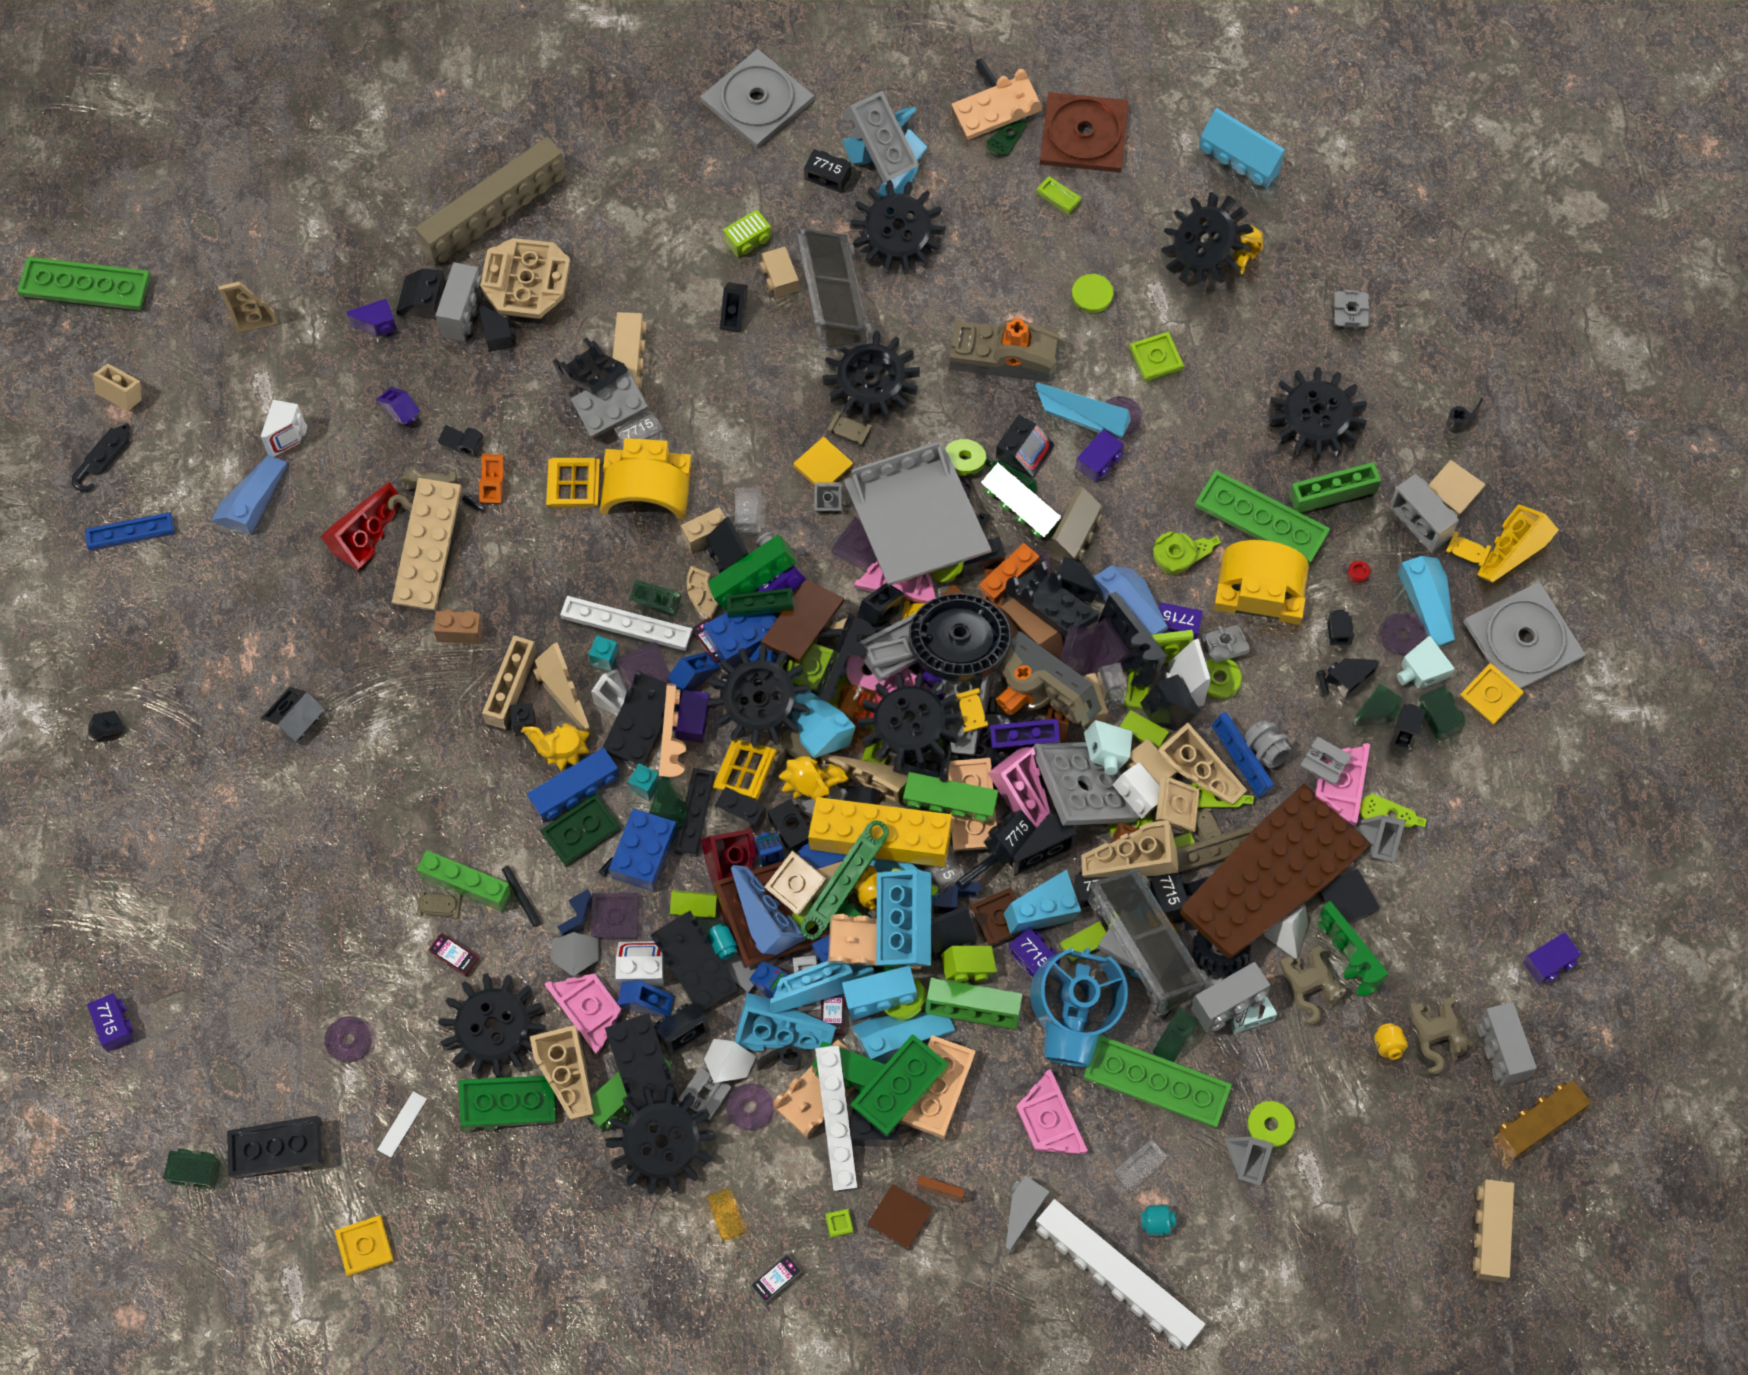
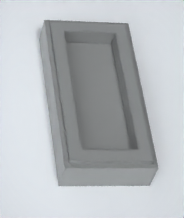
M906 637L865 647L867 650L865 657L871 670L913 659V653Z

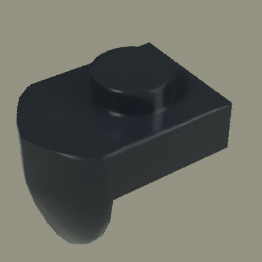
M109 711L94 714L88 724V738L90 740H98L102 736L121 734L124 726L117 713Z

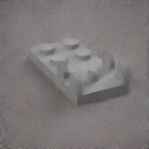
M883 91L852 104L844 110L843 119L848 122L852 120L855 124L851 135L855 139L862 138L883 183L919 166Z
M916 613L860 641V643L866 647L906 637L909 644V627ZM923 642L929 652L933 654L929 648L931 643ZM865 654L860 655V657L863 659V661L870 669ZM913 657L912 660L875 668L871 672L881 682L917 663V661Z

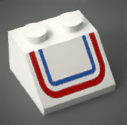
M278 400L272 401L261 434V439L268 456L275 457L299 444L302 436H305L307 424L303 419V413H301L298 404Z
M654 941L618 942L615 978L618 987H621L622 982L641 980L654 987H664L665 958Z

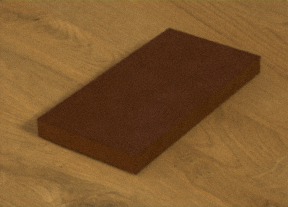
M805 580L793 597L794 610L783 611L761 640V645H766L767 649L777 654L784 650L788 654L787 659L800 664L844 603V598Z

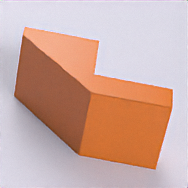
M482 454L479 502L501 503L504 483V454Z

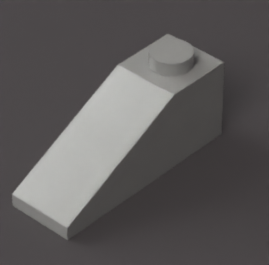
M1026 1175L1022 1181L1018 1179L1011 1189L1013 1194L1005 1253L1008 1255L1049 1196L1047 1189Z

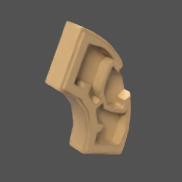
M691 566L687 575L689 599L699 614L706 619L710 618L712 621L720 605L714 600L709 588L708 581L711 579V574Z

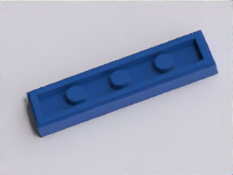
M171 512L85 529L87 549L89 551L175 534Z
M1228 713L1220 714L1211 725L1257 797L1265 796L1273 787V782L1251 748L1246 744L1245 739Z

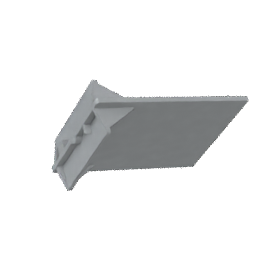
M939 442L852 469L851 478L844 480L846 489L888 586L991 553L989 543L946 449L940 447Z

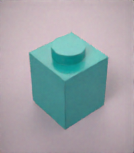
M596 635L588 654L590 664L612 671L619 655L617 642Z
M640 763L628 780L630 792L650 801L661 783L658 772Z

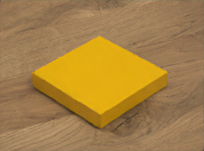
M823 436L793 463V467L814 485V482H837L854 467V463Z
M1489 663L1460 694V697L1494 725L1524 694V691L1494 665Z
M381 1215L334 1230L347 1277L394 1262Z

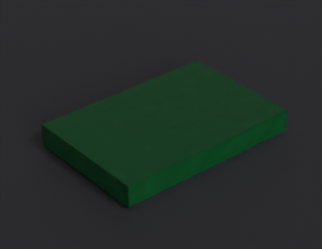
M595 793L541 829L540 833L566 868L622 829Z

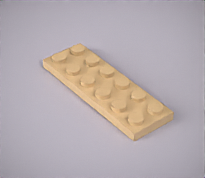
M418 478L392 599L393 605L436 611L462 489L461 484Z

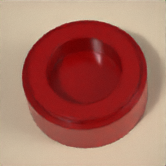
M1363 561L1352 562L1347 572L1349 579L1354 583H1364L1367 581L1370 575L1369 565Z

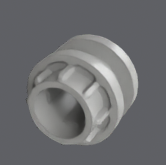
M1257 722L1246 732L1244 738L1260 764L1269 768L1281 765L1291 753L1290 739L1285 734H1279L1280 729L1273 722Z

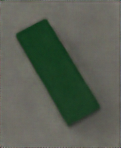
M792 588L726 596L728 618L794 610Z

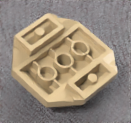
M512 238L497 247L494 246L487 249L480 288L498 314L541 319L564 299L571 261L555 243Z

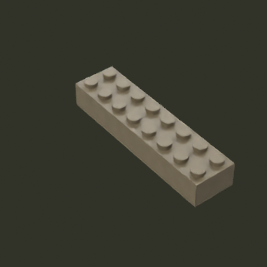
M548 137L544 138L415 227L421 251L437 266L447 261L457 251L463 250L471 241L480 238L490 228L496 227L504 218L513 215L517 209L529 204L533 198L546 192L550 186L562 181L566 176V170L561 150Z

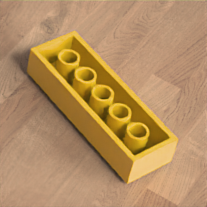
M816 797L808 836L810 850L847 855L867 824L871 821L879 820L888 826L889 836L875 856L876 859L937 867L946 866L952 832V814ZM879 825L874 826L871 830L873 838L878 839L883 835V829Z

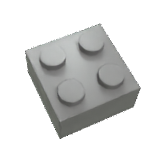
M814 482V511H841V482Z

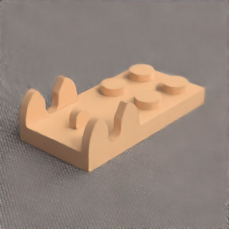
M1018 69L1012 80H1008L1006 76H1001L995 87L952 103V109L968 141L1042 111V104L1030 83L1026 71Z
M667 684L659 776L674 777L684 772V765L678 761V755L686 751V745L679 739L671 738L672 726L677 727L678 712H674V704H679L680 690L676 689V684Z
M991 759L950 761L948 780L993 789V781L988 774L991 771ZM996 811L994 812L993 821H987V823L976 822L972 817L965 816L964 819L952 816L953 852L988 849L983 842L989 836L988 831L997 825Z
M845 914L830 916L828 963L877 966V919L869 918L868 916L848 917ZM879 966V967L902 968L901 966ZM921 966L910 967V968H911V969H921Z
M932 1035L928 1047L949 1064L948 1069L942 1078H938L934 1082L930 1092L919 1099L899 1124L916 1128L944 1140L976 1051Z
M838 1039L832 1044L839 1045L840 1048L850 1051ZM812 1066L800 1078H795L791 1082L788 1091L785 1094H779L773 1103V1108L806 1139L825 1122L819 1078L812 1072ZM855 1088L845 1089L846 1099L853 1093Z

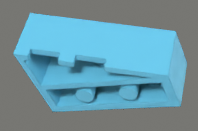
M1067 869L1013 901L1008 906L1004 916L1010 934L1024 932L1028 928L1034 930L1074 921L1081 912Z
M910 965L842 983L851 1022L900 1004L912 1003L914 999L918 998Z

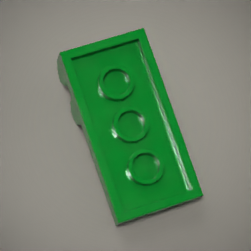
M1329 901L1323 905L1318 916V927L1324 934L1329 935L1334 948L1338 952H1342L1349 960V965L1343 973L1344 980L1354 979L1358 976L1363 979V983L1358 986L1356 995L1360 997L1371 995L1382 987L1389 973L1333 903Z
M912 1034L851 1103V1107L887 1137L919 1099L930 1092L934 1082L944 1076L949 1064Z
M545 1076L458 1080L460 1130L463 1132L473 1131L477 1127H483V1130L492 1131L497 1129L498 1126L553 1124L556 1122L554 1091Z

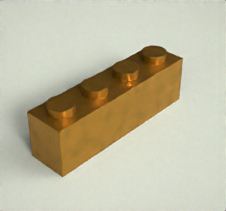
M1574 1080L1568 1084L1565 1081L1553 1089L1555 1092L1553 1095L1548 1097L1545 1094L1535 1102L1537 1106L1530 1110L1528 1107L1523 1109L1516 1115L1518 1117L1517 1120L1513 1123L1508 1120L1498 1128L1500 1132L1495 1138L1512 1160L1588 1108L1591 1101Z

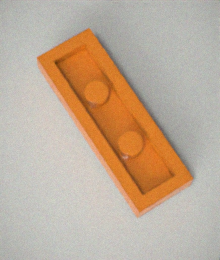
M1023 543L978 585V589L995 602L1005 592L1007 580L1012 576H1016L1017 579L1022 577L1039 561L1040 556Z

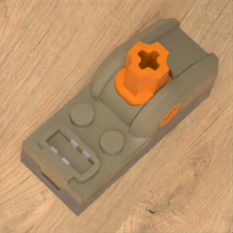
M1022 318L1008 320L999 326L955 321L949 370L1050 382L1055 378L1060 335L1051 329L1029 323Z
M1017 632L1010 639L1008 655L999 667L1008 688L996 698L997 704L1005 713L1010 716L1014 715L1020 708L1035 710L1042 708L1050 702L1051 706L1057 712L1062 711L1069 721L1084 727L1102 710L1095 688L1090 681L1022 632Z

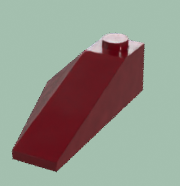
M752 829L718 834L701 839L705 863L712 885L715 881L733 876L731 868L734 865L748 867L750 871L753 870L756 847ZM717 897V900H718V903H719V906H720V910H721V913H722V916H723L725 925L728 926V923H727V921H726V918H725V915H724V913H723L722 907H721V905H720L719 899H718V897Z

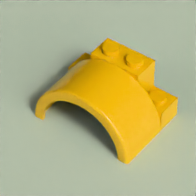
M624 438L623 450L605 449L600 513L608 514L609 509L618 503L643 501L663 506L672 511L677 519H685L692 464L691 454L669 453L668 441Z
M1246 540L1231 544L1222 554L1213 610L1235 614L1236 610L1278 617L1279 622L1300 625L1305 604L1304 596L1309 569L1308 560L1296 549L1277 542ZM1241 583L1240 591L1234 590L1232 585ZM1286 591L1292 595L1290 599H1285Z

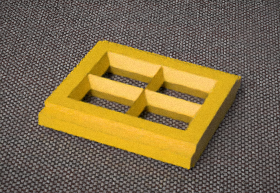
M548 459L546 506L551 508L598 507L600 459ZM572 466L571 481H559L560 467ZM576 466H588L587 481H575ZM559 485H571L570 499H559ZM575 485H587V499H575Z
M738 740L736 743L731 741L712 788L723 792L724 788L728 787L750 799L758 800L778 751L759 745L758 749L752 747L750 742ZM741 750L749 751L744 766L735 765ZM754 753L763 755L757 770L748 768ZM733 769L741 770L735 786L727 784ZM746 772L755 774L749 789L741 787Z

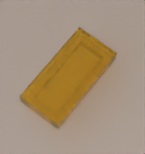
M729 1188L707 1195L706 1197L722 1242L745 1234Z

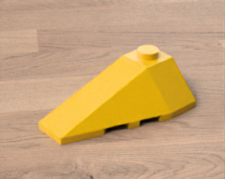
M1518 504L1502 525L1504 530L1501 536L1496 537L1494 541L1496 546L1493 552L1488 553L1483 567L1480 568L1477 575L1482 579L1494 582L1544 548L1559 529L1545 513Z

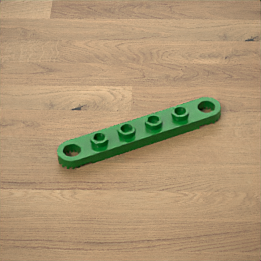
M874 820L867 824L801 923V933L804 937L816 940L824 934L830 925V916L838 913L887 840L889 828L884 822ZM879 825L883 829V835L875 839L871 835V830L874 826ZM812 921L816 922L819 928L818 932L814 935L809 934L807 931V925Z

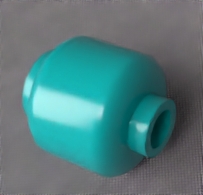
M1167 1204L1148 1205L1145 1211H1141L1142 1230L1146 1231L1151 1237L1170 1235L1172 1227H1176L1175 1212H1170V1207Z

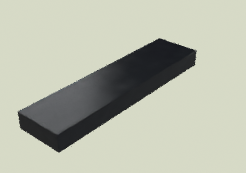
M693 768L674 848V853L697 857L716 775L715 771Z

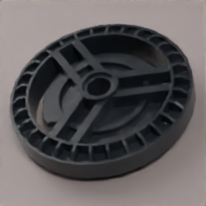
M951 593L928 601L916 612L909 627V646L914 659L928 673L948 681L966 682L988 676L1003 664L1010 649L1011 631L1005 615L990 601L972 594ZM993 626L998 636V643L994 650L984 657L989 652L993 643ZM923 642L931 643L929 648L933 654L929 652Z

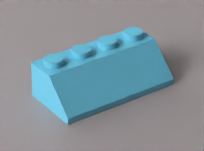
M1218 108L1214 110L1201 134L1199 148L1204 153L1210 154L1218 159L1220 163L1228 165L1238 174L1246 176L1256 185L1262 186L1265 189L1268 188L1280 173L1285 152L1284 148Z
M915 869L877 873V966H931L930 872Z

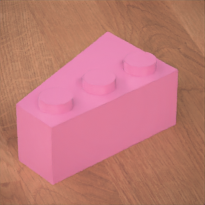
M1020 747L988 772L1012 813L1022 810L1035 828H1037L1050 813L1045 790L1041 787L1040 771L1036 767L1033 756L1035 755L1034 748Z

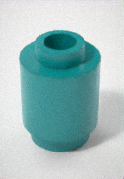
M722 924L713 926L709 930L710 933L707 935V938L716 956L718 955L721 960H726L736 955L738 952L736 949L737 944L728 926H722Z

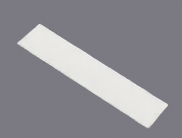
M414 1091L412 1092L377 1149L378 1151L392 1157L427 1098Z

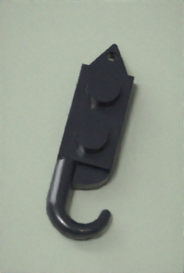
M129 423L114 429L110 428L84 458L85 461L72 476L71 483L77 491L87 492L95 486L94 483L88 486L79 484L83 475L86 472L93 475L103 473L130 442L128 439Z

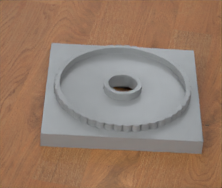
M756 49L701 95L700 101L758 149L814 101V95L759 49ZM754 92H761L764 94V97L760 100H753L750 95Z
M1540 581L1465 618L1463 621L1487 661L1520 689L1586 656ZM1519 631H1529L1533 636V641L1530 643L1521 641L1518 636Z
M1086 742L1038 743L1033 746L1035 751L1034 757L1063 826L1118 822L1130 823L1136 822L1139 819V815L1113 786L1114 782L1121 776L1120 770L1114 775L1105 774L1104 766L1095 764L1090 760ZM1078 781L1085 783L1088 791L1082 789Z

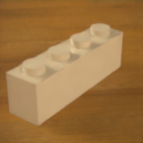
M617 312L613 359L625 364L634 377L639 389H641L642 377H639V371H643L644 367L641 352L645 353V340H642L643 334L647 333V322L643 321L642 313Z
M513 635L482 712L485 724L507 729L511 719L510 705L517 704L537 654L534 641Z
M1485 1179L1481 1186L1477 1188L1476 1199L1480 1201V1210L1477 1209L1475 1215V1223L1479 1224V1231L1475 1233L1474 1247L1478 1248L1477 1257L1473 1259V1271H1476V1279L1505 1283L1510 1278L1514 1183Z

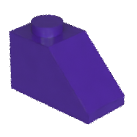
M387 299L346 312L351 326L373 335H386L397 330Z
M390 387L375 399L396 422L401 424L411 423L420 412L411 397L404 390Z

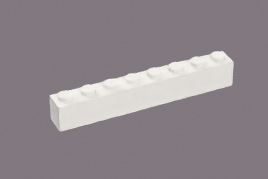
M1055 1199L1036 1220V1231L1043 1238L1053 1240L1056 1243L1055 1247L1064 1255L1067 1253L1075 1259L1074 1263L1080 1269L1089 1270L1093 1274L1092 1278L1101 1286L1107 1285L1112 1290L1111 1293L1116 1299L1121 1302L1125 1300L1131 1305L1130 1309L1140 1318L1144 1316L1148 1319L1151 1328L1158 1333L1163 1332L1169 1337L1168 1341L1175 1348H1182L1186 1351L1204 1328L1205 1323Z

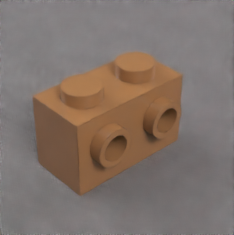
M448 609L436 611L433 631L437 642L481 644L483 622L480 613L470 610L465 612H455Z

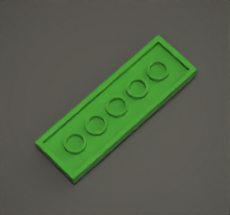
M27 256L17 293L20 297L141 311L151 274L147 270Z
M1217 470L1212 474L1194 507L1258 540L1277 542L1296 549L1306 557L1309 566L1330 532L1329 527Z
M1099 1035L1090 1066L1087 1067L1083 1077L1085 1081L1214 1129L1218 1126L1232 1086L1231 1083Z

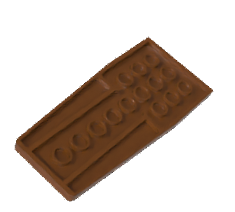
M1303 784L1253 829L1182 906L1180 914L1227 958H1233L1326 888L1361 856L1371 843L1326 803L1315 797V793Z

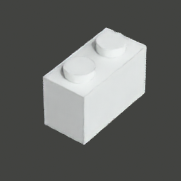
M1140 762L1124 772L1114 782L1113 786L1141 819L1157 809L1159 784Z

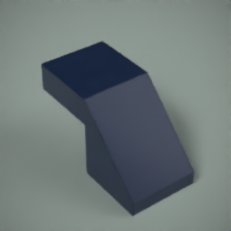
M969 882L961 889L956 884L953 885L934 902V914H946L956 910L957 897L980 899L981 883Z
M589 889L568 900L575 917L557 926L561 937L572 932L579 933L584 930L592 904V896Z

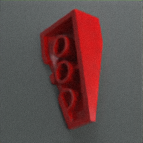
M391 482L382 486L320 536L332 554L355 569H359L373 556L376 550L375 546L378 540L382 539L385 533L383 531L388 521L392 520L400 505V502H397L394 510L388 508L389 499L399 494Z

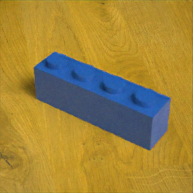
M603 747L528 792L529 802L542 822L553 820L558 817L561 811L566 808L571 809L575 807L581 799L586 796L591 797L598 792V789L605 785L613 784L620 776L618 767Z

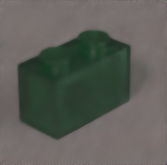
M635 579L629 601L676 615L682 594Z
M1445 686L1421 695L1417 703L1420 709L1426 710L1424 718L1437 741L1462 732L1465 725L1464 714L1462 711H1458L1454 704L1455 700L1452 693L1448 692Z
M179 1148L177 1152L169 1151L163 1179L172 1185L215 1190L221 1162L213 1153L201 1152L198 1155L192 1154L190 1150Z

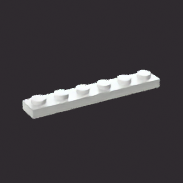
M570 596L566 597L560 614L561 619L687 651L693 633L692 628Z
M839 1045L815 1048L833 1190L857 1188Z

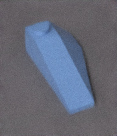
M267 455L221 501L211 520L212 523L251 536L288 463Z
M1111 565L1094 576V580L1100 588L1098 595L1107 601L1109 594L1117 592L1150 635L1161 634L1168 629L1146 581L1133 569Z
M734 865L731 868L750 934L756 942V948L761 953L777 955L807 939L801 933V928L791 915L786 917L778 908L781 904L764 893L766 890L765 886L748 867Z

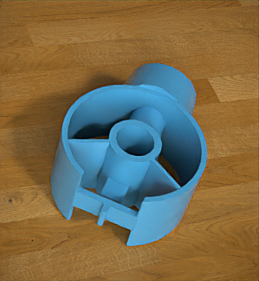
M1070 948L1048 958L1036 971L1031 983L1030 999L1035 1016L1045 1027L1044 1059L1070 1066H1090L1100 1033L1107 1031L1116 1024L1127 1004V981L1121 967L1111 956L1105 958L1089 954L1090 948L1084 949L1083 953L1073 951V948ZM1065 955L1098 962L1097 965L1103 969L1110 982L1099 985L1093 977L1089 976L1090 966L1077 963L1075 977L1071 978L1055 962ZM1047 975H1050L1060 984L1058 1000L1063 1007L1062 1024L1054 1018L1046 1003L1045 981ZM1075 984L1083 989V1002L1078 1001L1073 994ZM1111 984L1112 1005L1107 1018L1094 1031L1084 1032L1089 1007L1098 1001L1100 987Z

